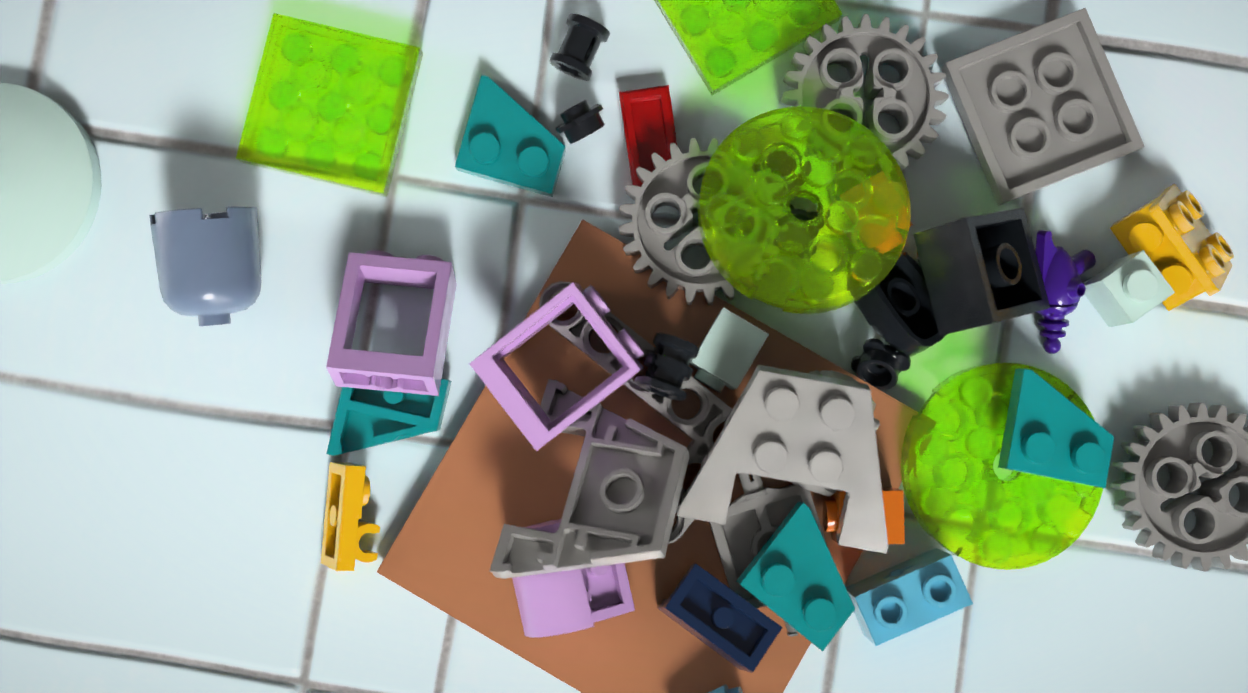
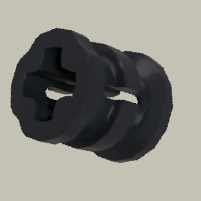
M656 333L652 342L656 346L653 353H647L644 365L648 368L645 375L636 376L634 382L656 395L684 401L687 394L681 389L683 381L690 380L693 369L689 364L691 359H695L698 356L700 348L689 341L673 335Z

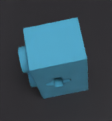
M937 548L846 587L854 604L855 610L853 612L863 635L875 646L973 604L952 555Z

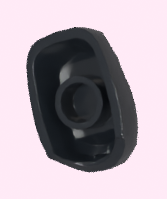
M887 252L884 255L872 253L856 262L846 276V292L860 309L868 324L895 351L904 352L906 356L911 357L928 349L946 336H939L936 321L931 314L930 297L923 270L907 252Z

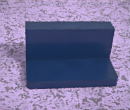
M696 563L691 565L670 597L663 599L657 607L661 612L738 669L752 673L783 628Z

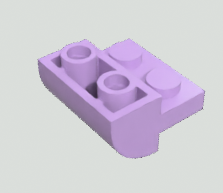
M561 519L550 520L523 528L555 533L559 529ZM625 563L512 578L524 634L527 637H548L594 627L595 622L635 611Z

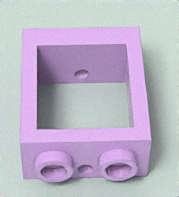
M370 250L365 254L349 252L326 368L336 386L439 396L457 285L452 262H445L441 258L431 255H421L416 257V259L394 257L390 253L380 250ZM364 282L434 289L423 356L351 349Z
M572 282L469 363L536 451L644 368L638 361V358L644 354L643 350L625 328L618 333L613 329L604 317L611 309L592 285L583 290L578 283ZM575 304L623 367L558 418L551 421L504 359Z

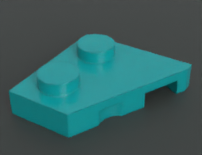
M481 75L455 163L456 170L553 198L566 153L565 145L491 78Z
M1015 369L998 468L1106 488L1114 436L1034 371Z
M441 379L439 396L342 387L326 454L332 456L341 455L439 431L452 381Z
M798 501L736 582L818 649L824 651L853 613L855 607L810 508L805 503Z

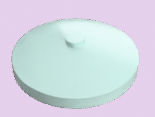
M0 83V284L26 281L54 269L79 247L95 220L101 198L102 181L99 159L93 142L82 124L73 114L56 101L33 89L10 83Z

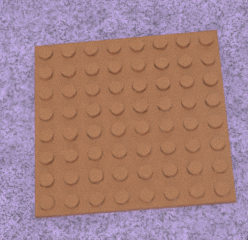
M582 219L525 319L539 309L540 297L548 286L559 281L578 283L583 290L592 285L611 309L610 312L652 346L656 347L652 343L656 333H665L689 341L699 347L718 313L724 307L769 335L737 389L732 390L724 386L721 393L703 383H699L732 409L758 365L803 373L814 372L815 370L836 371L852 377L859 383L868 384L871 390V398L876 403L873 416L880 421V425L875 433L881 486L899 488L935 421L717 296H714L713 305L709 306L703 292L696 293L691 305H687L685 290L678 289L671 299L666 298L667 283L665 281H662L652 289L648 287L647 283L652 273L651 269L642 273H635L633 266L641 257L640 254L626 256L623 247L627 244ZM573 304L556 319L560 321L569 320L576 315L578 308ZM549 324L504 359L539 406L541 405L548 379L557 380L566 385L568 390L581 397H585L612 376L555 331ZM594 330L590 336L591 347L598 353H610V349ZM646 357L638 359L644 368L631 377L633 381H635L636 376L646 374L648 369L644 365ZM689 365L693 369L691 377L694 378L698 369ZM623 384L599 402L603 408L626 420L630 418L685 447L692 441L690 437ZM485 385L378 568L377 573L581 693H708L725 684L729 689L740 686L743 693H783L811 642L799 632L797 636L789 637L784 620L767 606L757 609L783 628L753 673L738 669L657 608L663 599L670 597L691 565L695 563L729 588L713 533L707 521L694 520L678 540L668 544L665 558L625 563L635 611L595 622L594 627L548 637L525 636L512 578H497L489 570L504 524L527 527L550 520L562 519L585 436L559 433L536 451ZM682 389L687 394L684 401L672 399V410L679 418L690 419L698 413L700 400L695 392L689 389ZM725 422L720 423L713 432L714 444L722 432ZM701 463L688 464L682 486L684 489L688 490L701 468ZM738 474L735 476L730 503L744 494ZM761 476L764 488H781L793 484L790 481ZM810 491L827 547L845 584L863 549L841 546L832 540V532H825L823 526L824 500H831V496ZM675 514V518H674V522H673L672 528L674 527V525H675V523H676L677 514Z

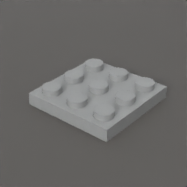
M1086 7L948 61L940 68L942 73L946 74L945 81L998 206L1145 147Z

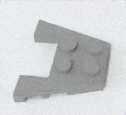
M758 365L726 419L724 428L711 451L705 455L701 462V468L687 491H684L680 498L677 516L726 525L734 480L738 473L846 491L836 534L838 545L887 554V529L871 390L868 384Z
M548 379L540 407L550 420L554 421L583 397L568 390L566 385L561 382ZM598 403L561 432L585 436L558 531L550 533L504 524L489 571L497 578L506 579L665 558L690 457L687 447L630 418L626 420L603 408Z

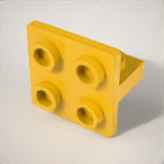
M1176 184L1169 186L1159 197L1115 222L1110 227L1128 255L1144 250L1175 291L1174 294L1162 302L1168 311L1205 291L1209 296L1219 292L1233 266L1230 260L1234 258L1233 252L1224 237L1218 232L1211 234L1200 219L1204 216V212L1195 196L1188 190L1181 192Z

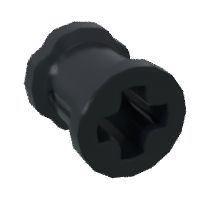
M570 14L566 21L569 29L559 52L552 53L549 61L552 66L561 72L580 80L589 81L592 75V70L590 69L600 43L608 40L610 32L603 25L588 17Z

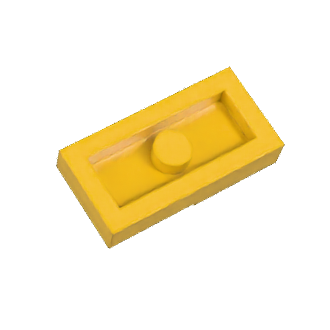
M347 462L329 463L321 564L335 571H354L355 559L369 563L377 560L378 553L370 550H361L359 547V540L364 534L380 533V526L367 521L359 522V519L362 517V506L368 503L370 496V480L365 475L366 466Z

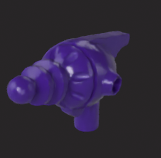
M1039 230L1036 235V256L1050 308L1037 311L1042 315V318L1037 320V324L1044 327V329L1040 330L1039 335L1047 337L1043 343L1044 350L1049 354H1055L1061 349V342L1058 338L1066 336V331L1062 330V328L1069 326V320L1064 318L1077 308L1080 297L1085 294L1086 286L1081 282L1080 274L1094 267L1096 258L1087 249L1070 256L1063 247L1054 246L1051 231Z

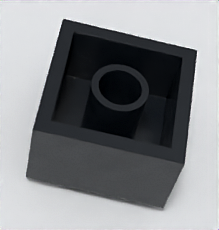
M1024 208L965 217L913 234L917 247V261L923 270L930 297V311L936 321L939 336L1050 308Z

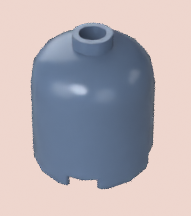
M226 207L227 212L205 214V219H203L202 208L156 212L155 215H149L159 288L162 299L170 310L183 316H198L199 326L231 324L230 313L247 310L256 302L261 291L258 216L257 208Z

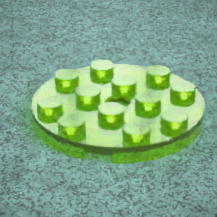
M795 106L774 109L759 114L738 126L722 141L712 155L706 167L698 197V223L702 241L710 259L720 274L735 289L751 300L754 297L766 304L782 308L783 312L795 314H815L833 311L861 299L872 291L886 277L899 259L907 240L911 219V204L906 180L898 162L887 146L873 132L854 119L817 107ZM797 196L798 198L809 199L814 204L817 203V217L809 221L799 220L792 214L790 202Z
M1019 363L977 365L961 370L939 383L932 390L933 393L925 401L918 414L912 416L904 437L901 454V475L904 492L913 515L928 536L933 537L941 546L950 551L952 555L962 560L993 569L1012 570L1027 568L1046 562L1059 555L1072 545L1087 528L1096 512L1103 492V488L1018 471H1012L1004 480L999 479L995 474L993 462L995 457L1001 452L1015 369L1034 371L1094 420L1093 415L1083 400L1066 383L1044 370Z

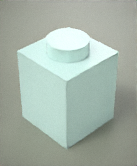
M1144 250L1118 258L1084 283L1086 286L1084 295L1108 327L1134 323L1175 293Z
M723 307L698 347L700 348L698 356L690 361L689 365L698 369L694 378L721 393L724 386L732 390L737 389L769 334Z

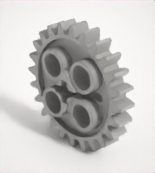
M864 14L858 27L854 28L849 18L845 16L839 23L838 33L831 26L825 24L820 31L821 42L811 36L806 39L803 47L808 55L798 52L794 54L791 64L798 71H787L783 80L785 84L794 89L784 92L781 97V103L794 106V109L785 114L783 122L799 124V128L792 135L791 141L798 142L807 139L810 144L805 150L803 157L805 159L809 158L817 152L823 155L819 168L821 171H824L832 162L839 164L838 176L841 179L847 175L851 167L856 168L859 181H865L868 178L871 167H874L877 174L882 172L886 178L890 174V162L901 172L909 166L907 154L918 160L926 153L921 142L931 144L937 139L939 134L930 125H940L946 119V114L934 107L943 104L949 98V94L937 91L935 87L946 78V74L930 72L929 68L936 61L938 55L936 53L922 57L919 51L925 43L926 39L924 37L915 40L911 44L905 40L909 30L908 25L905 24L894 34L889 32V17L885 16L878 28H872L869 15ZM861 55H865L868 58L864 95L866 99L873 100L864 113L865 130L868 137L867 142L860 140L863 99L854 97L863 85ZM832 64L842 65L849 72L850 81L836 82L829 76L827 66ZM886 64L894 67L899 73L900 81L890 83L882 79L878 66ZM839 113L845 116L849 121L850 131L838 133L832 130L828 125L827 115ZM886 113L894 116L899 122V133L892 134L884 131L879 125V114Z
M691 138L689 152L682 154L675 143H671V159L665 161L654 152L651 155L655 168L653 172L641 167L636 169L637 176L643 183L642 186L626 185L625 187L626 194L635 201L634 204H623L619 207L620 214L632 219V222L619 226L620 235L635 238V240L623 247L625 255H641L633 266L635 273L638 274L651 269L652 273L647 283L648 287L652 289L662 281H665L667 283L666 298L671 299L678 289L685 290L687 305H691L696 293L703 292L709 306L713 305L715 291L722 290L725 297L731 301L734 299L733 285L738 282L748 291L753 288L752 279L749 275L751 271L764 277L768 274L769 269L761 260L762 257L777 259L780 251L770 244L769 240L784 238L786 230L772 225V222L783 218L786 214V209L771 206L770 203L780 197L781 190L780 188H764L771 172L769 169L757 174L752 172L756 160L754 154L742 162L736 160L737 144H733L724 155L719 153L716 138L711 140L707 151H700L696 138ZM711 176L720 182L722 189L717 195L705 198L695 192L693 188L694 183L699 178ZM733 194L739 195L740 200L727 206L713 215L710 231L706 232L701 226L697 227L673 249L666 250L664 248V244L667 241L680 236L693 226V214L698 212L701 217H707L720 207L728 197ZM662 206H672L681 215L679 221L670 228L659 227L652 221L653 213ZM733 216H741L750 222L752 232L743 239H735L726 234L723 228L724 223ZM691 246H701L709 252L711 260L706 267L694 270L688 268L681 259L683 252Z
M1189 403L1187 410L1183 405L1168 406V417L1164 413L1149 414L1152 428L1135 425L1132 428L1140 440L1138 444L1130 442L1121 443L1120 446L1130 455L1128 462H1113L1115 468L1125 473V479L1112 482L1111 487L1125 491L1126 498L1116 502L1114 508L1131 512L1132 515L1123 522L1122 526L1128 530H1141L1135 543L1146 548L1154 545L1152 557L1164 561L1171 557V564L1173 566L1187 569L1191 563L1193 569L1209 572L1211 562L1215 567L1229 569L1231 565L1230 555L1234 559L1248 561V549L1246 546L1248 544V426L1244 428L1246 414L1230 413L1227 416V407L1224 405H1211L1208 410L1205 403ZM1208 439L1213 447V455L1211 460L1206 463L1202 456V446ZM1236 462V469L1225 475L1223 472L1228 470ZM1165 464L1170 472V480L1162 489L1157 481V473L1159 468ZM1198 477L1211 478V479L1205 480V481H1203V482L1201 483V481H1200V479H1199ZM1236 485L1240 492L1239 500L1232 507L1229 501V492L1231 487ZM1195 490L1199 493V495L1187 494ZM1170 498H1174L1175 500L1170 502L1162 511L1160 508L1161 504ZM1192 509L1196 516V525L1190 533H1187L1184 527V518Z

